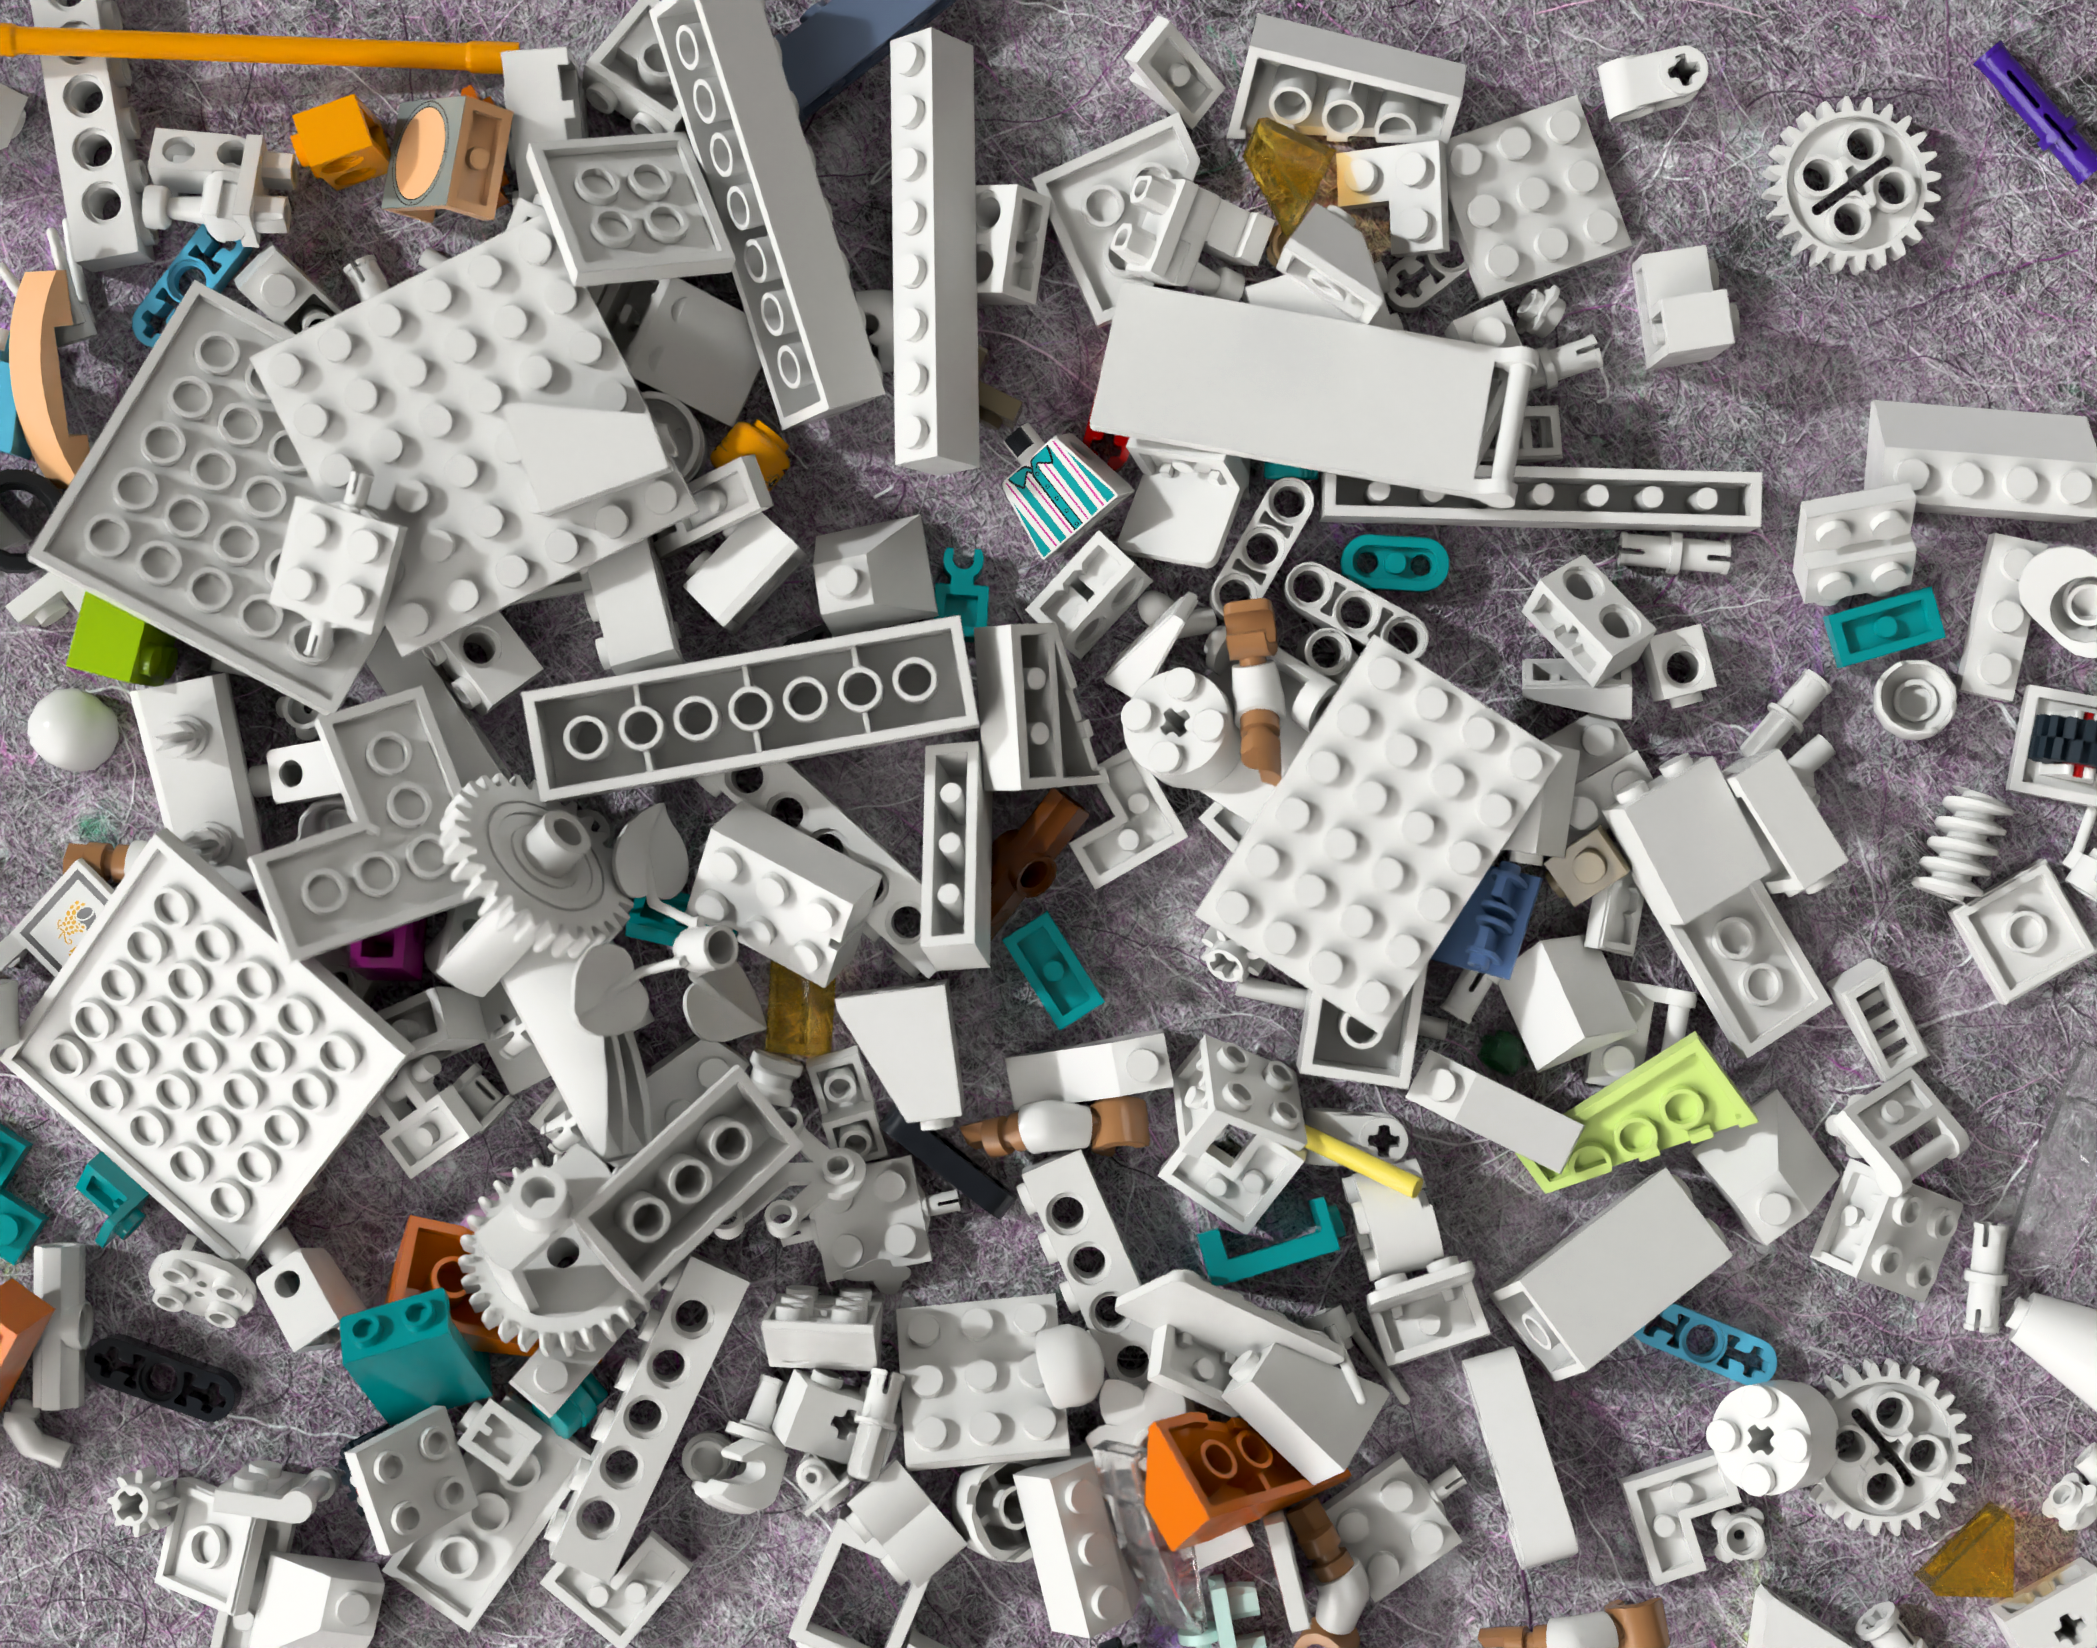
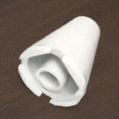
M2035 1292L2027 1300L2018 1297L2011 1306L2004 1322L2005 1326L2011 1328L2009 1340L2097 1412V1309Z

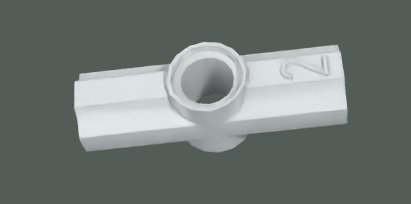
M55 1242L34 1246V1294L55 1308V1311L33 1350V1408L55 1411L79 1408L85 1404V1350L89 1347L92 1340L94 1327L92 1306L90 1302H85L86 1244Z

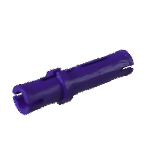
M2001 40L1973 64L1976 68L1980 69L2006 99L2007 103L2013 107L2039 137L2040 141L2036 144L2044 152L2048 148L2072 175L2078 185L2097 171V152L2074 127L2078 121L2072 115L2066 118L2040 88L2038 83L2007 50Z

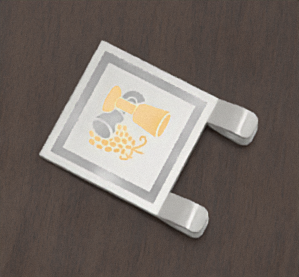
M83 858L77 859L16 928L0 942V972L4 971L7 967L11 968L18 965L28 951H30L56 977L115 890Z

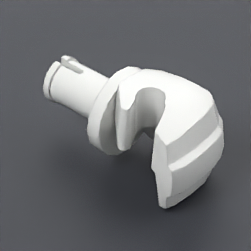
M760 1374V1381L746 1420L740 1419L739 1423L728 1421L725 1429L726 1433L740 1438V1440L723 1448L721 1451L723 1457L741 1461L736 1476L724 1480L710 1479L707 1483L693 1480L691 1484L695 1494L705 1503L732 1514H752L772 1505L779 1492L789 1455L784 1452L786 1446L781 1443L771 1429L788 1383Z

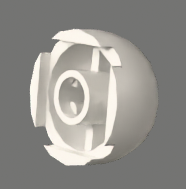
M1030 1459L970 1465L958 1477L952 1492L951 1515L956 1531L966 1541L968 1548L994 1561L1022 1563L1033 1557L1013 1474L1042 1462L1041 1460Z

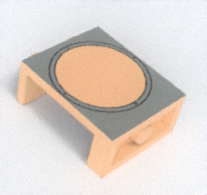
M469 96L400 103L381 209L426 223H433L436 209H447L479 220H494L514 112Z

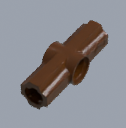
M1058 787L1051 788L1019 830H1008L992 843L990 942L1025 898L1037 897L1052 885L1057 873V866L1054 860L1089 817V812L1080 803Z

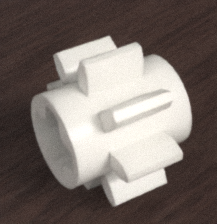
M1212 926L1209 927L1201 940L1208 946L1201 956L1202 960L1206 961L1210 972L1223 981H1238L1240 984H1243L1250 973L1258 976L1267 963Z
M155 1465L138 1469L136 1474L130 1472L119 1476L117 1482L121 1488L115 1493L114 1497L108 1498V1503L112 1505L113 1514L116 1518L115 1526L122 1524L130 1527L133 1526L134 1537L151 1533L152 1529L157 1531L170 1526L172 1520L168 1513L171 1511V1507L181 1504V1499L174 1497L175 1487L173 1481L175 1478L173 1476L167 1478L156 1476Z

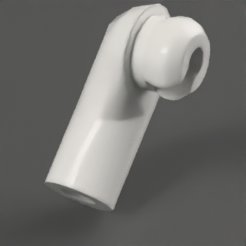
M1156 590L1147 591L1138 600L1137 607L1140 618L1150 626L1175 602L1167 595ZM1207 606L1194 609L1177 639L1211 633L1217 627L1216 616L1212 607Z
M1820 734L1814 736L1787 760L1816 808L1820 804L1821 797L1819 794H1816L1814 772L1836 754L1832 745Z
M23 1398L14 1401L11 1411L4 1414L3 1427L19 1453L53 1467L64 1469L71 1457L74 1445L44 1434L39 1430L35 1421L39 1419L41 1412L39 1408H33V1401Z

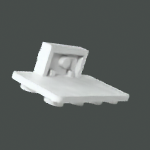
M1172 1270L1168 1274L1145 1285L1138 1286L1136 1289L1116 1299L1115 1311L1118 1314L1154 1330L1147 1380L1229 1417H1237L1239 1414L1221 1395L1232 1380V1377L1229 1375L1230 1368L1248 1350L1256 1353L1274 1343H1278L1332 1366L1345 1360V1347L1329 1340L1327 1334L1299 1326L1287 1320V1317L1281 1312L1265 1310L1244 1300L1243 1295L1232 1290H1222L1201 1280L1197 1273L1190 1270Z

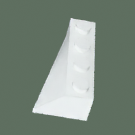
M1258 13L1227 138L1246 139L1247 133L1272 134V140H1294L1295 135L1327 136V141L1348 142L1349 136L1375 137L1377 143H1417L1441 140L1448 145L1463 97L1467 65Z

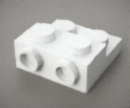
M638 0L584 64L582 88L586 90L585 94L588 101L600 112L610 114L613 110H616L631 120V127L636 135L686 130L649 13L653 7L661 2L659 0Z
M1910 482L1801 502L1793 574L1804 604L1815 603L1820 606H1832L1844 597L1863 593L1883 597L1889 595L1898 587L1911 585L1917 549L1911 537L1916 496Z
M1587 713L1540 740L1545 744L1580 751L1566 846L1600 824L1604 830L1610 828L1602 810L1618 801L1615 796L1618 790L1641 779H1644L1646 783L1654 780L1638 750H1632L1615 718Z

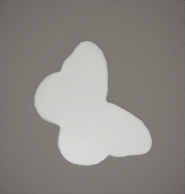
M878 1258L866 1262L863 1266L847 1270L842 1276L851 1281H874L880 1292L890 1295L899 1291L902 1282L910 1277L911 1270L906 1266H892L890 1260Z

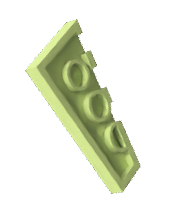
M1694 1031L1563 1114L1585 1125L1562 1174L1516 1152L1515 1154L1544 1193L1547 1194L1612 1172L1613 1166L1637 1158L1642 1162L1660 1156L1661 1150L1688 1141L1695 1144L1713 1138L1714 1132L1735 1125L1743 1128L1759 1121L1754 1110L1698 1033Z

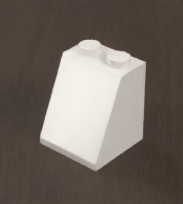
M949 979L845 992L835 999L837 1012L906 1122H920L921 1130H936L954 1126L953 1121L955 1117L963 1115L965 1099Z

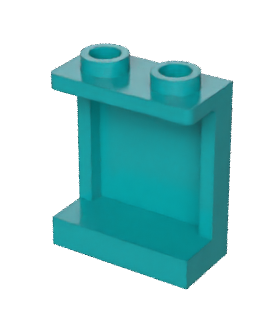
M1324 1196L1308 1200L1316 1226L1315 1232L1232 1258H1227L1218 1228L1196 1234L1210 1283L1218 1287L1340 1250L1337 1238L1346 1236V1232L1337 1205L1327 1206Z
M437 1288L350 1314L340 1319L343 1366L390 1426L397 1425L433 1405L445 1406L447 1410L493 1396L489 1352L473 1351L451 1319L449 1296L444 1288Z

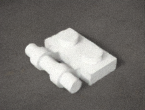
M426 1055L422 1059H412L401 1067L397 1077L390 1081L367 1111L372 1117L382 1115L390 1126V1129L379 1137L410 1179L483 1129L469 1106L463 1101L452 1084L441 1092L434 1086V1076L441 1071V1063L434 1055ZM408 1097L417 1108L415 1111H412L406 1103Z

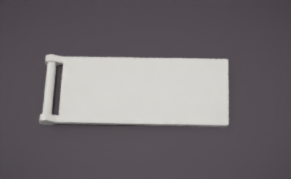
M1124 282L1120 285L1090 418V428L1104 433L1473 498L1495 508H1509L1516 501L1518 488L1513 479L1531 376L1538 372L1540 354L1535 349L1526 346L1495 347ZM1498 367L1509 372L1492 475L1490 479H1475L1493 368Z

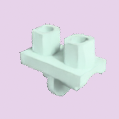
M1223 1574L1207 1576L1215 1621H1207L1204 1605L1190 1607L1191 1624L1178 1630L1179 1644L1186 1647L1212 1648L1211 1644L1219 1641L1220 1648H1267L1263 1631L1234 1635L1232 1620L1261 1615L1254 1581L1225 1583Z

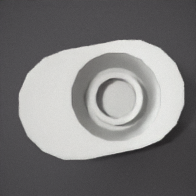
M2060 546L2048 548L2034 556L2022 570L2018 584L2020 601L2029 615L2064 648L2074 655L2091 659L2097 658V557L2087 550L2077 547Z

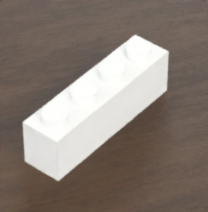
M978 741L925 746L920 948L936 971L990 967L993 791H984L982 748Z

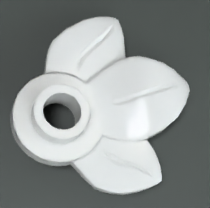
M1106 1379L1099 1393L1100 1411L1106 1424L1091 1431L1085 1440L1094 1455L1102 1462L1114 1467L1134 1464L1139 1470L1146 1473L1147 1453L1145 1452L1144 1445L1148 1439V1427L1154 1421L1185 1414L1184 1396L1153 1382H1150L1143 1391L1138 1386L1125 1380Z

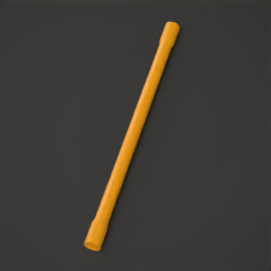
M0 23V56L14 57L20 54L463 70L473 74L504 75L501 52L520 50L519 42L473 40L467 43L30 27L17 26L13 23Z

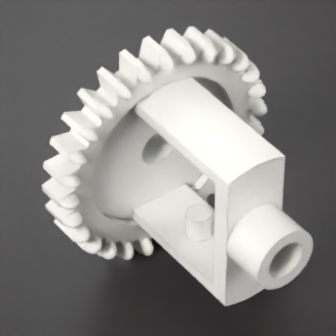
M497 773L491 780L486 775H482L476 782L471 780L447 806L445 816L440 823V829L443 833L441 834L439 844L443 848H448L443 857L445 864L460 863L452 872L451 880L453 882L463 879L471 881L470 886L464 891L463 898L465 900L471 899L474 896H482L483 898L448 910L445 926L426 946L424 951V959L431 972L440 980L460 990L484 998L532 945L535 952H541L553 943L551 953L554 957L564 955L568 951L570 957L576 958L596 945L609 943L629 921L630 916L627 913L633 908L634 902L620 891L615 881L612 869L613 849L603 845L609 838V835L606 832H593L591 830L595 820L592 816L579 818L577 816L578 804L574 801L566 806L562 805L561 802H540L537 780H533L527 787L521 776L517 774L509 781L502 773Z
M576 1144L563 1156L555 1154L551 1167L543 1166L539 1158H534L532 1162L533 1167L523 1172L519 1168L514 1167L512 1169L514 1181L511 1187L500 1180H495L493 1185L500 1198L495 1201L485 1196H480L478 1203L486 1217L469 1215L466 1221L475 1234H465L460 1238V1244L464 1251L472 1253L470 1255H462L458 1259V1264L463 1273H469L462 1278L461 1283L466 1294L474 1293L468 1300L474 1312L484 1311L481 1320L488 1330L500 1325L498 1335L506 1344L519 1334L518 1345L523 1352L527 1353L536 1340L539 1339L540 1350L545 1357H550L557 1341H561L567 1357L573 1356L577 1339H582L590 1352L596 1351V1333L601 1332L613 1343L617 1340L613 1325L615 1322L618 1321L633 1329L636 1324L629 1310L635 1308L648 1312L651 1308L649 1300L645 1295L640 1298L617 1281L587 1246L569 1217L622 1168L618 1166L610 1173L607 1163H603L600 1158L585 1147ZM565 1257H578L577 1261L569 1267H556ZM660 1281L648 1292H660L662 1288Z

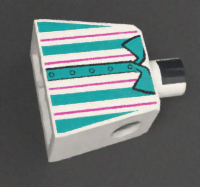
M1026 423L1016 429L1004 441L1006 447L1021 466L1003 481L1002 487L1043 560L1063 554L1134 492L1132 487L1071 433L1056 435L1045 444L1033 427Z

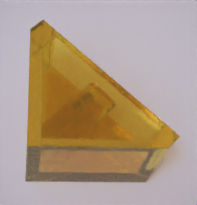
M1268 117L1259 118L1242 156L1285 236H1292L1303 221L1336 150Z
M1989 1501L1913 1575L1936 1596L2013 1598L2015 1521L2005 1511Z

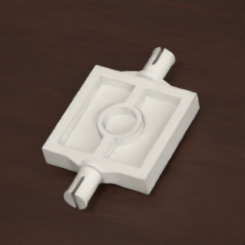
M353 470L350 471L351 475L344 502L326 503L307 496H296L269 600L270 604L296 611L307 620L313 622L304 654L319 659H328V652L335 628L347 627L370 635L380 634L407 527L382 520L371 510L366 509L372 482L375 477Z
M913 1155L865 1164L867 1171L865 1183L854 1197L843 1201L827 1198L810 1213V1219L799 1222L797 1231H801V1234L780 1238L783 1247L814 1240L816 1247L822 1255L827 1282L845 1279L842 1276L845 1271L863 1266L866 1262L878 1258L890 1260L892 1266H909L933 1260L928 1235L930 1217L956 1211L961 1212L960 1201L939 1205V1202L958 1199V1190L954 1189L926 1196L924 1189L917 1179ZM844 1168L834 1170L830 1173L839 1175L844 1173L847 1169Z
M1397 1451L1322 1504L1328 1518L1341 1538V1543L1338 1547H1346L1350 1556L1357 1557L1362 1563L1369 1580L1370 1597L1375 1603L1463 1542L1447 1519L1444 1505L1441 1502L1457 1489L1468 1484L1455 1464L1428 1483L1425 1478L1412 1470L1400 1451ZM1311 1565L1306 1570L1315 1582L1317 1576Z

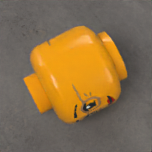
M756 419L752 425L742 421L735 424L712 451L710 461L717 469L741 456L755 454L767 489L770 492L790 467L789 457L785 453L790 446L760 420Z

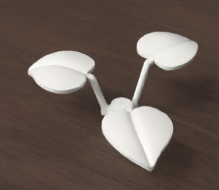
M656 803L648 806L629 820L616 840L612 854L614 878L620 891L626 897L641 898L646 896L647 904L650 908L687 925L688 928L682 931L674 941V958L645 965L634 970L633 961L629 953L618 945L607 943L588 949L577 962L572 977L571 1014L574 1017L575 1024L582 1031L590 1035L602 1037L616 1036L632 1030L644 1018L649 1008L647 991L639 980L648 975L676 968H684L689 971L688 976L693 983L684 993L683 1011L688 1026L697 1037L708 1042H726L744 1035L766 1030L767 1025L757 995L745 972L736 961L738 941L733 931L723 925L705 926L704 917L690 916L660 901L671 899L681 892L688 879L689 861L683 840L669 819L665 803Z

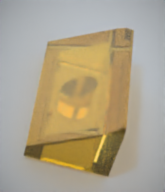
M771 960L765 1051L804 1056L831 1053L836 977L826 988H823Z

